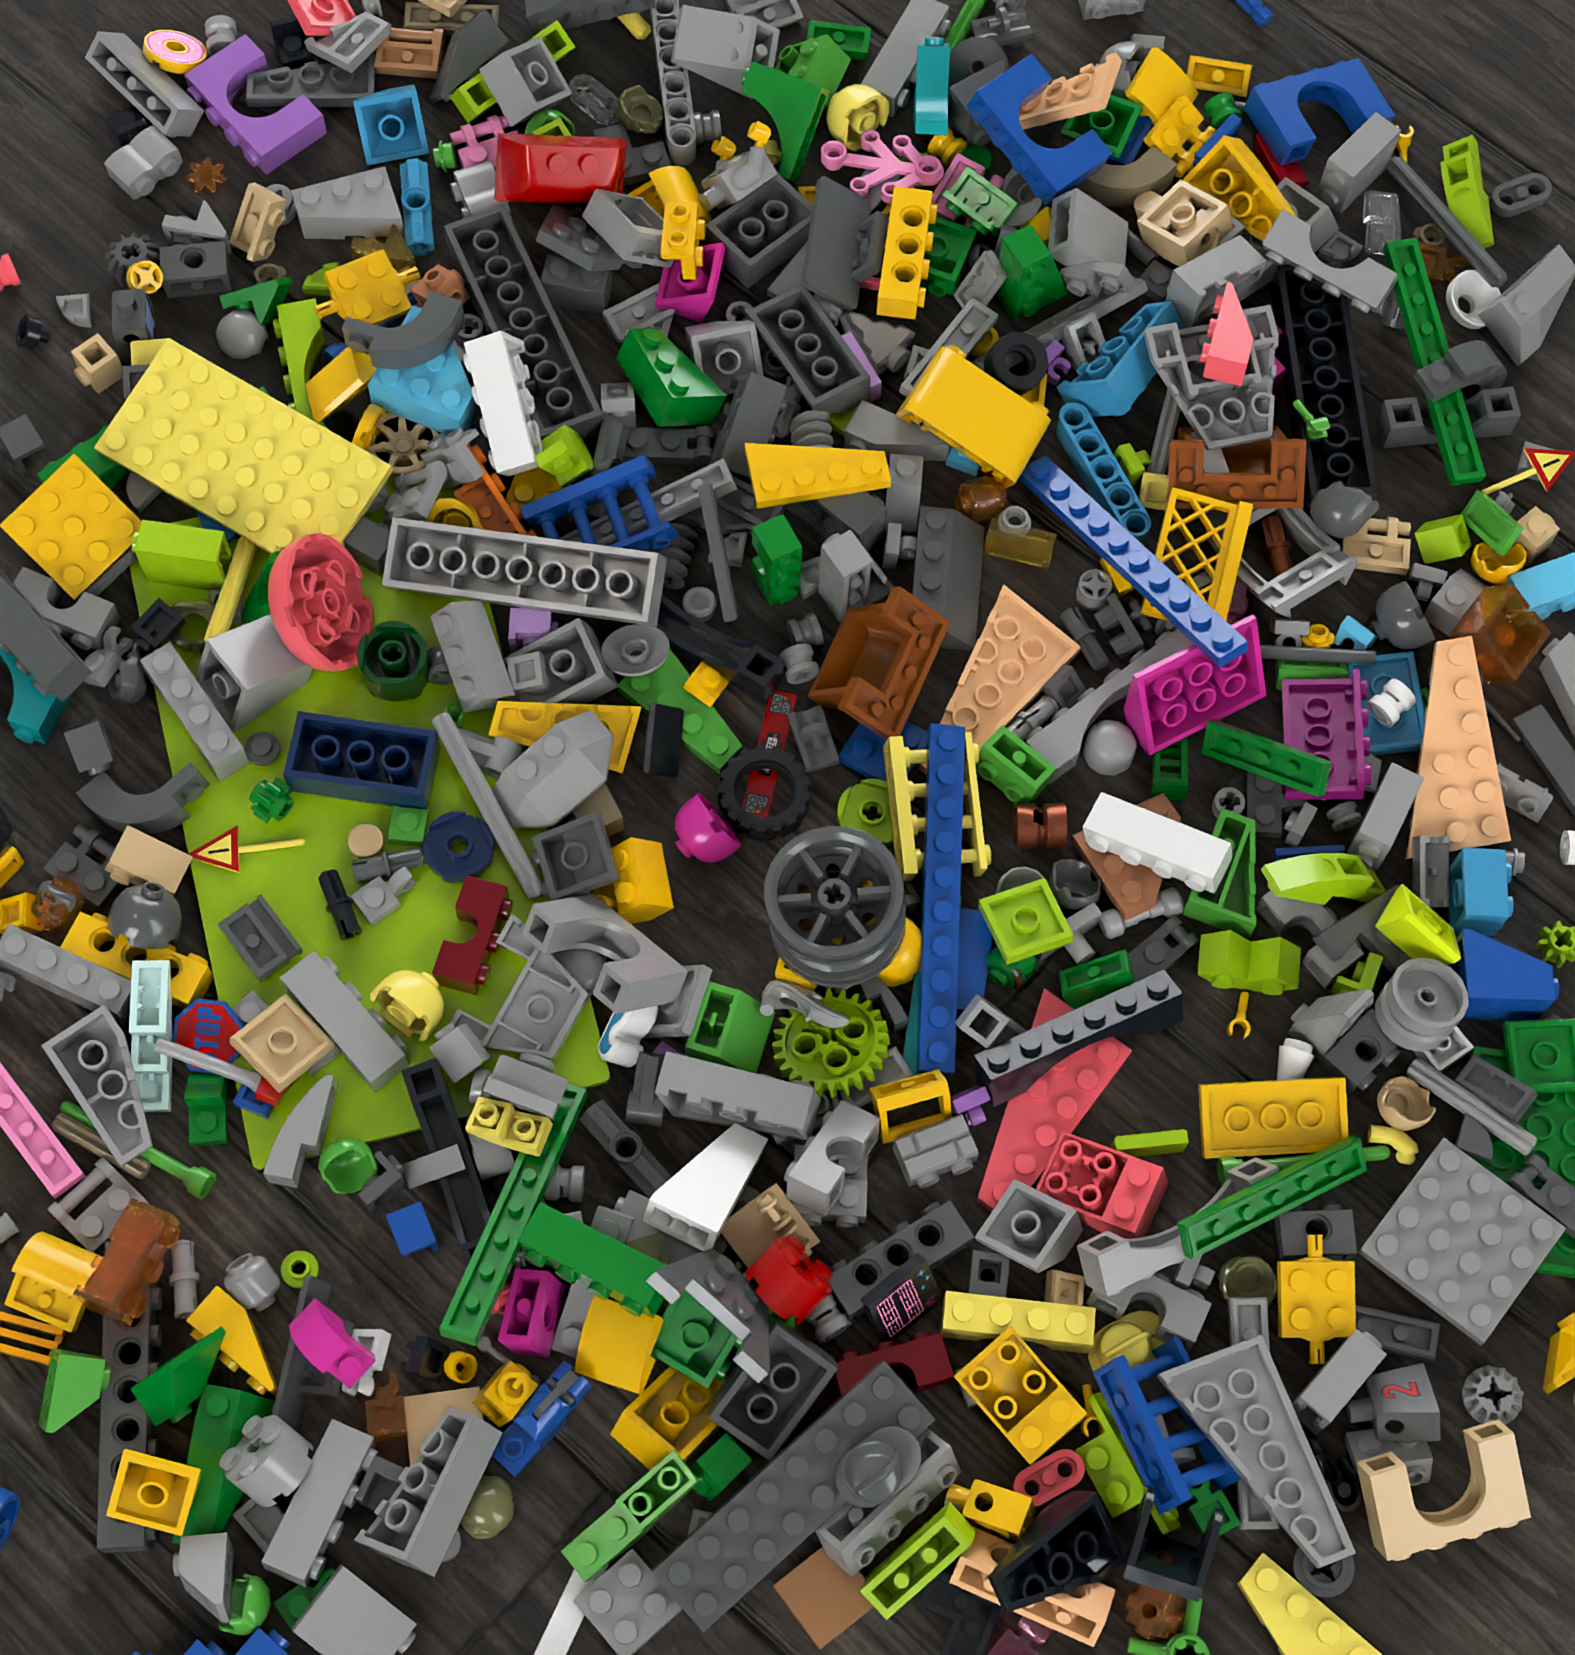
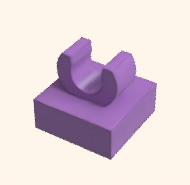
M1056 339L1045 349L1048 358L1047 381L1052 385H1056L1060 379V376L1054 372V369H1060L1063 373L1067 374L1071 368L1068 360L1060 358L1065 347Z
M975 1085L950 1097L952 1113L960 1114L963 1112L968 1125L976 1126L987 1121L980 1104L991 1100L985 1086Z

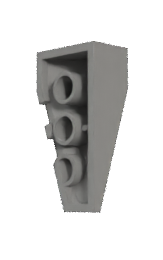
M1285 177L1277 185V188L1296 216L1311 225L1313 231L1311 247L1315 253L1339 227L1329 206ZM1247 231L1244 232L1245 240L1267 262L1262 278L1238 296L1239 302L1271 282L1278 265L1265 257L1267 251L1263 249V241L1252 236Z
M1362 989L1317 998L1310 1007L1303 1003L1290 1018L1294 1024L1288 1034L1296 1040L1312 1045L1313 1050L1311 1054L1321 1062L1323 1057L1369 1011L1374 1003V993L1369 989Z

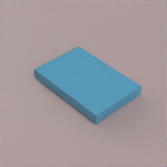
M1414 652L1376 655L1375 664L1345 663L1348 672L1346 679L1352 678V669H1360V680H1367V700L1361 701L1362 708H1367V702L1374 695H1380L1383 692L1384 685L1391 679H1397L1405 684L1416 698V704L1409 711L1400 713L1399 720L1392 727L1381 724L1368 710V728H1363V736H1370V754L1376 756L1420 750L1424 733L1425 713Z

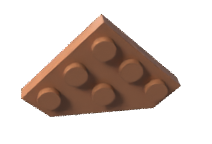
M1164 793L1136 805L1181 823L1180 815ZM1083 831L1072 835L1073 845L1085 863L1090 865L1091 872L1096 879L1101 880L1102 888L1125 921L1156 906L1163 877L1154 873L1152 868L1142 864L1137 866L1128 864L1119 855L1106 851L1102 853L1094 850L1085 841Z

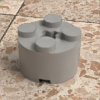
M255 1415L244 1424L242 1429L244 1436L238 1445L228 1449L222 1455L219 1466L224 1469L226 1478L262 1507H271L277 1504L272 1499L281 1493L286 1497L289 1496L302 1482L312 1463V1459L307 1455L308 1450L313 1451V1446L278 1416L270 1415L261 1418Z

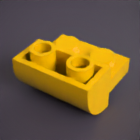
M666 166L648 173L651 180L627 194L643 198L663 219L666 202H698L700 220H705L706 224L712 221L709 212L701 206L698 200L699 192L690 173L681 166Z
M43 1231L38 1232L26 1243L15 1261L12 1272L16 1274L4 1305L70 1333L75 1332L78 1329L89 1297L96 1294L104 1273L105 1257Z

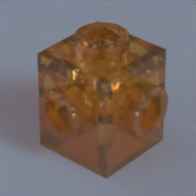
M1141 1584L1140 1588L1135 1587L1128 1597L1125 1608L1129 1610L1126 1621L1136 1625L1133 1630L1135 1633L1151 1641H1155L1156 1637H1169L1171 1632L1177 1633L1183 1622L1185 1612L1181 1611V1608L1186 1598ZM1154 1606H1155L1156 1609H1157V1614H1156V1615L1154 1614V1611H1153Z

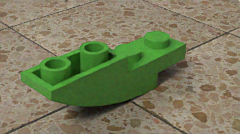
M673 1450L621 1495L609 1510L569 1543L561 1552L584 1582L589 1581L615 1557L622 1555L661 1520L699 1482L698 1478L676 1450Z

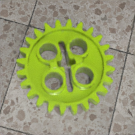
M827 989L825 998H822L819 1002L847 1017L849 1020L848 1024L839 1028L818 1025L812 1020L806 1022L803 1014L796 1010L788 1009L791 1018H779L782 1029H774L776 1041L772 1043L774 1054H776L774 1059L777 1067H780L782 1078H788L789 1082L791 1080H800L811 1084L819 1098L822 1097L824 1091H829L833 1100L836 1098L837 1090L842 1089L844 1094L849 1097L851 1086L854 1085L862 1091L864 1090L862 1084L864 1078L872 1082L875 1081L872 1069L883 1071L882 1059L889 1058L886 1046L890 1045V1039L887 1033L886 1021H882L881 1011L879 1009L873 1010L870 1000L861 1004L859 993L854 994L851 999H847L845 989L841 990L838 997H833L831 989ZM853 1034H862L858 1038H849ZM805 1049H813V1051L808 1054H801V1052ZM838 1062L845 1063L840 1067H832L833 1064Z

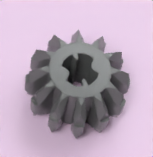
M134 231L129 238L120 234V242H110V251L105 253L109 274L116 278L121 286L127 284L126 273L134 263L144 260L151 261L161 268L159 246L155 242H151L147 234L140 238Z

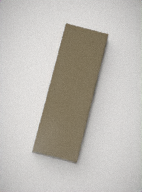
M406 2L403 29L434 31V28H442L445 30V36H452L474 15L484 10L488 12L499 27V5L463 4L450 18L423 3Z

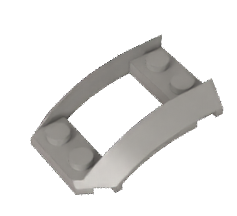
M1302 508L1252 509L1249 525L1274 512L1276 516L1280 517L1282 525L1309 556L1306 560L1269 582L1255 572L1241 557L1236 578L1252 594L1276 613L1291 619V608L1338 580L1346 586L1357 565V558L1354 555L1348 556L1342 552L1340 545L1318 528ZM1213 509L1205 513L1214 529L1223 525L1226 521V512ZM1223 531L1218 533L1220 538H1222ZM1212 537L1208 538V542L1218 554L1219 548Z

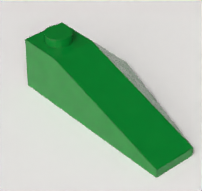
M209 1384L205 1385L194 1421L186 1464L201 1469V1478L183 1535L174 1534L173 1544L180 1545V1537L223 1532L244 1492L226 1478L224 1469L219 1466L220 1459L228 1449L236 1447L244 1436L242 1433L243 1426L251 1417L258 1415L264 1418L272 1415L273 1400L242 1390Z

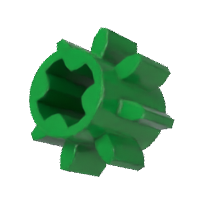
M277 777L273 783L267 780L260 781L252 790L249 798L250 802L253 803L251 809L254 810L253 814L265 823H268L271 817L277 821L284 819L294 804V799L290 797L292 791L289 790L290 786Z

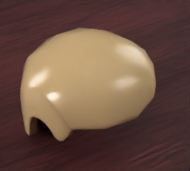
M1404 1076L1387 1080L1377 1096V1106L1382 1118L1389 1126L1401 1131L1422 1127L1430 1121L1436 1112V1108L1431 1107L1429 1103L1430 1091L1419 1087L1414 1080Z

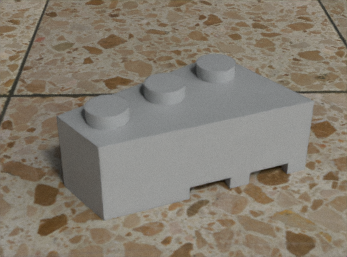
M385 166L291 190L304 239H345V236H365V240H376V236L395 237L396 240H405L402 217Z
M851 529L841 535L839 533L834 534L825 540L821 546L818 593L840 623L848 608L872 605L890 594L893 585Z

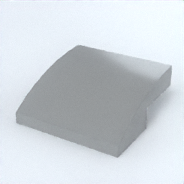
M724 0L730 13L752 16L778 29L801 21L804 18L797 0Z

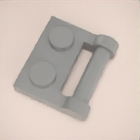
M433 461L428 463L423 469L410 473H404L403 471L397 474L395 477L397 489L385 504L386 513L381 522L391 527L392 517L417 521L427 519L447 477L446 465L441 461ZM424 482H425L424 485H421V486L416 487L417 484H421V483H424Z
M101 1157L94 1164L96 1168L59 1203L54 1201L47 1208L88 1251L98 1254L105 1247V1242H110L149 1205L147 1200L104 1157ZM108 1178L113 1184L74 1220L69 1213L100 1183Z

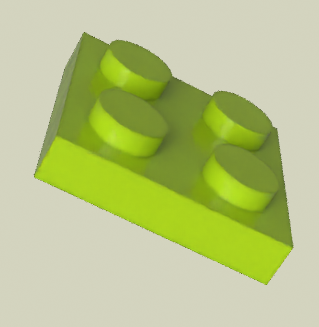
M1045 878L979 900L978 907L1006 965L1073 942L1074 935Z

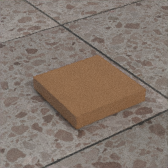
M823 1547L773 1585L774 1590L819 1650L874 1608L869 1600L860 1592L865 1580L860 1571L853 1577L850 1576L827 1556Z

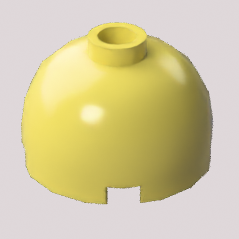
M860 84L847 86L836 93L830 100L826 117L828 129L837 141L843 143L851 151L861 150L862 133L866 130L875 131L879 124L884 127L889 114V101L880 92L869 86Z
M411 970L396 971L384 978L370 993L372 1004L378 1000L382 1006L378 1012L380 1016L394 1029L409 1038L414 1033L421 1035L418 1041L426 1040L440 1023L444 1011L443 998L437 988L439 984L433 976L426 972L420 974Z

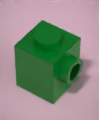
M726 1432L690 1467L699 1480L693 1489L711 1502L753 1460Z

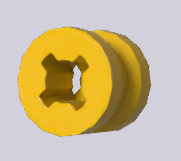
M948 128V135H934L928 145L927 152L931 156H938L942 164L948 168L956 154L961 155L963 150L966 149L967 142L962 138L954 137L952 130Z
M144 260L134 263L129 267L126 273V282L131 290L143 289L147 291V294L156 292L161 287L163 274L157 264Z

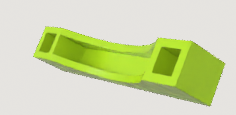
M316 298L277 305L279 318L273 319L276 338H283L284 346L278 347L282 367L288 366L289 374L283 375L287 395L293 394L294 403H288V406L313 421L315 420L313 419L305 384L310 380L311 370L317 355L325 344L321 319L317 317L318 313L314 309V306L317 305ZM322 421L318 423L323 427L327 428V426Z

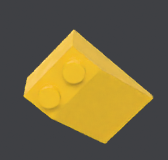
M668 1367L643 1391L642 1395H639L622 1412L610 1435L649 1470L654 1468L673 1450H676L683 1461L688 1464L721 1427L708 1418V1411L726 1376L724 1375L721 1381L714 1377L709 1388H706L675 1368Z

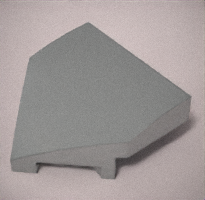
M659 283L602 312V318L618 342L623 343L629 329L658 328L666 337L668 336L675 309L670 308L662 311L656 308L655 302Z

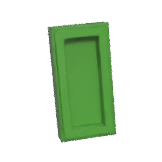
M1480 490L1475 492L1461 513L1465 524L1497 554L1503 556L1507 554L1524 529L1490 496Z

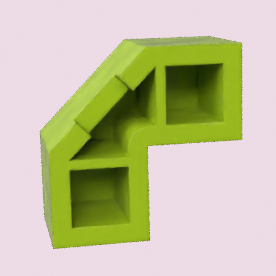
M1231 930L1203 934L1200 940L1197 975L1210 981L1211 985L1216 988H1235L1262 992L1273 996L1282 995L1285 990L1298 989L1301 948L1282 937L1249 941Z

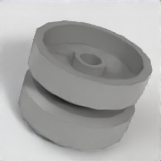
M1423 957L1407 960L1396 969L1390 981L1380 991L1375 1002V1018L1381 1031L1397 1045L1408 1050L1420 1052L1435 1049L1447 1039L1453 1028L1464 1017L1469 1005L1468 991L1461 977L1444 963Z

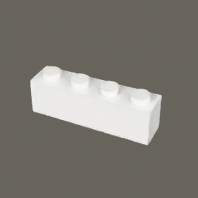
M1103 792L1100 793L1083 825L1085 841L1094 850L1102 853L1106 851L1119 855L1128 864L1135 866L1142 864L1152 868L1154 873L1163 878L1170 879L1174 877L1184 881L1189 888L1199 892L1206 890L1215 894L1232 860L1230 842Z

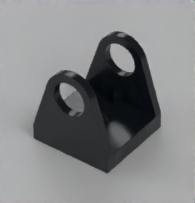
M1147 1486L1126 1540L1123 1578L1199 1602L1220 1533L1223 1510L1213 1509L1198 1548L1145 1531L1155 1497V1488Z

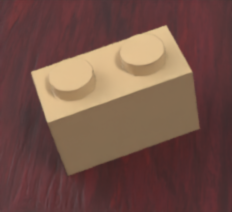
M127 825L104 870L111 873L110 877L120 884L129 886L130 883L139 885L146 882H154L160 884L166 891L174 895L193 856Z

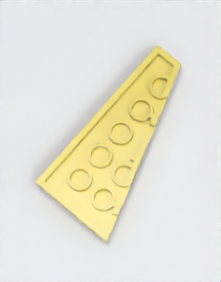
M1264 1553L1260 1554L1237 1583L1262 1625H1265L1279 1647L1277 1649L1281 1655H1382Z

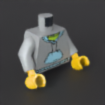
M759 121L752 123L747 137L756 141L754 147H750L749 151L734 157L732 156L736 151V145L724 136L721 137V141L718 139L714 140L711 151L720 156V160L716 161V170L702 180L701 183L704 191L698 195V200L705 210L710 211L714 207L721 209L734 204L778 174L766 155V149L763 148L771 136V130L767 125Z

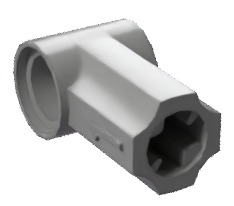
M458 728L478 767L484 774L498 780L503 770L522 753L523 748L510 739L499 736L491 739Z

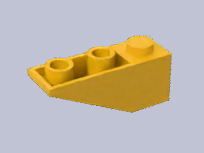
M216 1286L186 1320L194 1329L189 1335L196 1341H199L222 1326L226 1333L219 1349L222 1353L218 1359L234 1373L238 1368L247 1373L250 1377L246 1380V1383L261 1396L268 1391L276 1398L278 1388L251 1316L245 1308L220 1287Z

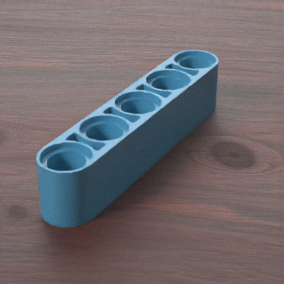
M1076 402L1065 404L1059 412L1056 426V435L1091 497L1141 544L1145 545L1151 528V520L1085 406ZM1069 421L1075 422V423H1077L1078 425H1075V426H1074V425H1070V424H1068L1067 422H1069ZM1082 448H1090L1093 452H1086ZM1098 474H1104V475L1108 476L1109 478H1107V479H1102V478L1098 477L1097 475H1098ZM1112 501H1120L1124 505L1118 506L1115 505ZM1127 528H1136L1140 533H1133Z

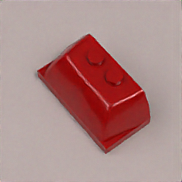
M498 133L494 199L500 202L588 204L595 189L623 194L627 141L624 138Z

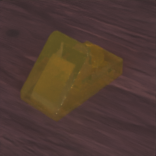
M392 224L385 244L373 238L362 239L353 237L350 246L353 261L384 249L392 267L398 273L414 266L416 267L414 255L395 224Z

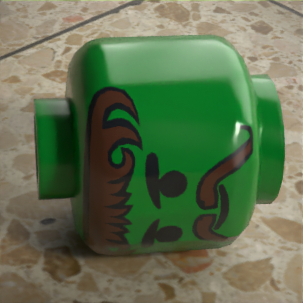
M996 945L986 956V964L989 970L987 976L992 983L1000 988L1007 986L1017 989L1037 970L1038 960L1036 957L1038 954L1006 965Z

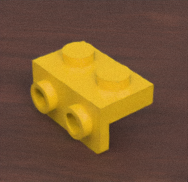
M666 202L661 258L680 259L683 279L696 280L697 266H703V246H699V240H705V220H700L698 202Z

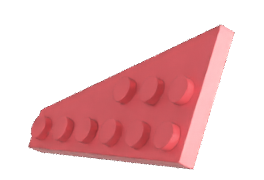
M1044 988L1031 1029L1075 1009ZM1114 1037L1088 1045L1053 1066L1026 1093L1008 1100L977 1201L992 1212L1014 1179L1033 1187L1044 1172L1062 1131L1070 1134L1074 1132L1131 1055L1132 1050Z

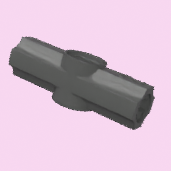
M612 421L602 422L594 458L592 459L594 466L593 469L583 475V480L625 463L623 456L629 433L628 427ZM600 501L587 506L588 508L585 510L589 523L607 515L604 503Z
M603 1099L594 1103L580 1117L579 1123L611 1157L614 1166L622 1170L645 1197L651 1198L655 1191L672 1178L642 1144L639 1135L630 1131ZM624 1144L633 1145L637 1149L633 1156L627 1158L618 1155L617 1150Z

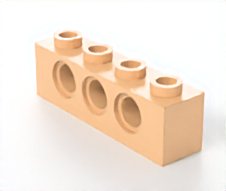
M974 1527L976 1533L972 1545L959 1556L949 1583L1000 1605L988 1576L1014 1544ZM1099 1582L1085 1584L1074 1588L1075 1590L1046 1597L1044 1601L1014 1610V1612L1094 1647L1107 1620L1115 1589Z

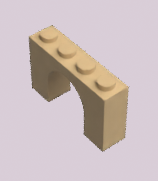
M1499 1419L1463 1430L1471 1468L1470 1482L1467 1490L1458 1502L1438 1512H1424L1416 1509L1406 1465L1392 1451L1356 1462L1373 1545L1387 1561L1405 1560L1413 1553L1426 1549H1441L1449 1542L1462 1538H1477L1485 1531L1498 1527H1513L1518 1524V1521L1531 1518L1513 1431Z

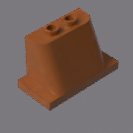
M1273 426L1270 439L1221 448L1230 473L1204 472V441L1192 439L1190 433L1195 432L1192 427H1178V440H1169L1167 502L1172 487L1236 505L1240 501L1253 504V509L1303 508L1307 442L1305 439H1287L1278 426ZM1176 499L1175 509H1193L1189 502Z
M900 586L892 587L885 603L848 608L807 697L822 707L845 712L886 741L888 737L900 736L951 622Z

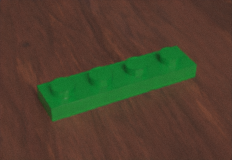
M1216 719L1207 722L1202 749L1203 755L1315 797L1325 795L1331 761Z

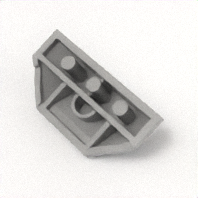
M591 710L555 724L501 773L492 792L512 829L555 827L607 781L614 736Z

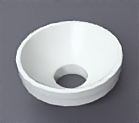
M1466 270L1458 274L1448 285L1446 291L1447 307L1458 323L1466 328L1480 329L1486 325L1478 314L1498 298L1501 293L1499 288L1491 287L1477 270ZM1460 297L1469 302V314L1464 313L1459 308L1458 300Z

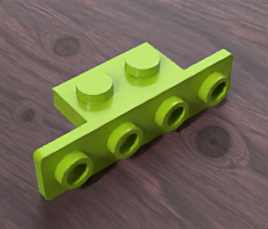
M1102 1392L1089 1396L1088 1401L1105 1432L1075 1451L1082 1458L1085 1469L1112 1518H1116L1140 1504L1146 1485ZM1153 1502L1151 1514L1163 1535L1181 1527L1177 1520L1179 1518L1177 1508L1159 1515Z

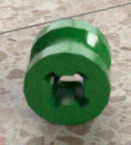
M1230 93L1218 94L1204 105V111L1207 117L1212 118L1211 126L1216 131L1232 113L1242 121V114L1239 109L1234 107L1235 100Z

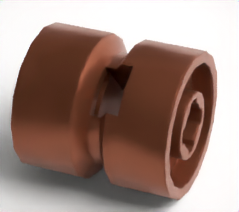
M1015 803L1013 817L1015 848L1035 849L1039 843H1042L1046 849H1065L1067 843V810L1065 803H1045L1042 808H1038L1035 803Z

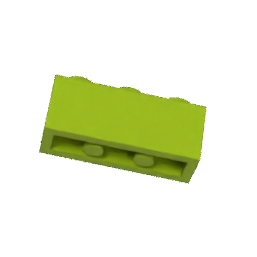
M949 1502L866 1576L860 1592L886 1620L889 1619L972 1545L976 1529Z

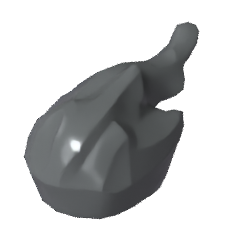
M133 643L132 651L127 654V660L118 664L120 671L116 672L107 683L110 697L122 703H137L144 697L147 689L145 682L147 674L140 662L142 659L140 648L135 643Z

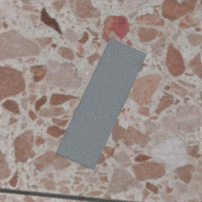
M457 1144L402 1164L409 1189L466 1169Z

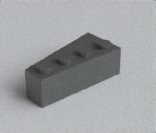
M525 0L526 18L535 34H538L556 20H558L563 29L580 27L584 24L610 20L614 17L640 13L644 10L655 8V0Z

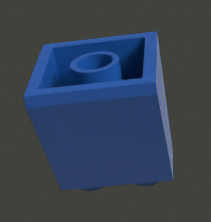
M1463 929L1456 938L1461 959L1447 966L1451 967L1461 977L1468 991L1469 1005L1462 1020H1538L1558 998L1559 982L1557 978H1553L1552 965L1471 929Z

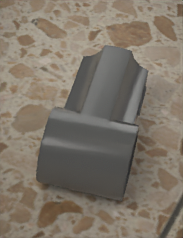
M639 1052L633 1090H630L627 1103L626 1122L662 1127L666 1107L655 1094V1089L665 1055L653 1052Z

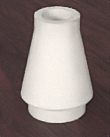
M1286 1038L1284 1045L1279 1046L1277 1080L1303 1079L1314 1058V1055L1311 1054L1313 1046L1300 1040Z

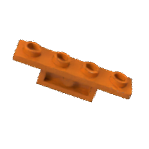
M468 443L467 447L485 474L476 481L468 482L455 490L453 494L456 499L468 503L476 510L484 530L519 533L521 535L538 537L533 529L526 531L520 520L524 516L515 501L513 500L508 503L501 492L506 487L496 472L490 475L483 464L488 460L478 444L471 447Z

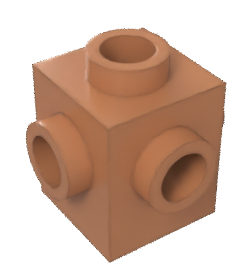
M438 264L429 270L410 289L421 308H423L430 292L460 300L462 305L470 298L464 287L466 282L461 274L455 269L448 270Z

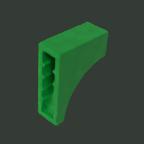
M752 61L751 66L746 68L742 77L741 84L744 86L742 93L757 100L773 118L779 132L782 149L778 174L783 178L798 182L830 90Z

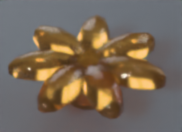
M209 157L204 159L202 165L194 162L190 163V167L195 173L185 177L187 182H196L194 185L195 192L201 191L205 184L211 192H215V182L223 183L227 181L226 176L219 174L224 168V163L212 166Z

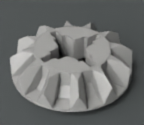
M1487 1365L1473 1371L1464 1382L1462 1389L1464 1406L1468 1413L1481 1424L1499 1419L1506 1425L1513 1421L1522 1409L1524 1392L1521 1391L1517 1378L1509 1374L1505 1368ZM1491 1383L1496 1392L1507 1394L1497 1401V1407L1493 1405L1492 1399L1479 1397L1490 1390Z

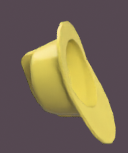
M1136 1311L1121 1317L1120 1320H1116L1094 1335V1343L1088 1353L1092 1370L1095 1371L1112 1359L1123 1355L1130 1368L1156 1359L1152 1351L1165 1343L1154 1337L1159 1326V1316L1149 1311Z

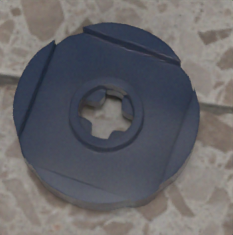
M454 811L438 817L430 825L429 832L423 841V853L429 868L434 874L440 876L443 881L447 883L464 882L466 875L476 878L493 863L495 849L493 835L489 826L481 818L466 815V812ZM458 839L462 844L466 842L469 844L465 848V852L461 854L450 851L454 847L453 841Z

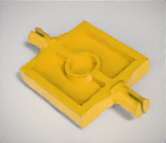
M384 249L326 271L323 278L330 290L331 300L315 305V312L318 313L317 317L319 319L337 312L344 320L346 317H350L373 325H379L409 312L412 305L405 293L404 285L420 280V273L417 272L418 269L415 266L398 273L392 267Z
M1320 1234L1307 1235L1308 1257L1296 1261H1277L1278 1337L1302 1338L1309 1341L1310 1364H1325L1324 1341H1329L1336 1337H1349L1356 1330L1355 1261H1333L1323 1257V1235Z

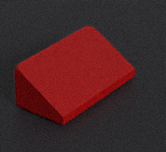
M1261 134L1254 135L1252 147L1276 186L1285 177L1300 187L1309 185V180L1298 161L1279 166Z

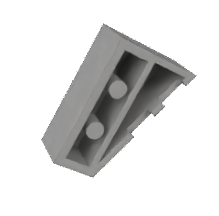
M1239 235L1174 269L1170 284L1167 287L1165 302L1172 301L1186 328L1199 326L1214 315L1213 309L1217 294L1224 295L1227 282L1233 284L1238 297L1262 278L1267 260Z

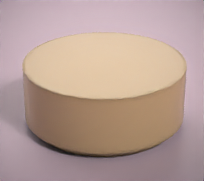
M360 824L349 833L348 846L355 858H369L382 853L384 838L376 826Z

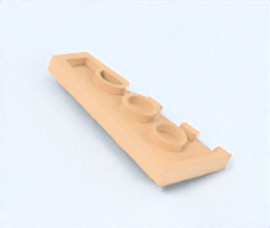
M1115 52L1106 56V63L1097 67L1090 63L1080 68L1081 74L1066 80L1062 76L1053 80L1041 95L1019 109V121L1022 129L1046 125L1051 122L1070 119L1078 115L1105 109L1122 63L1118 54Z

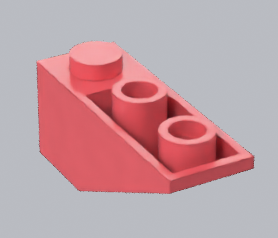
M1227 282L1224 295L1217 294L1213 313L1218 314V318L1210 319L1206 338H1210L1212 341L1211 344L1204 343L1199 362L1205 363L1204 378L1242 386L1254 339L1234 286L1231 282Z

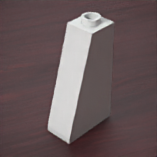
M734 1123L652 1194L642 1221L702 1251L712 1249L760 1161L768 1138L759 1135L754 1130Z

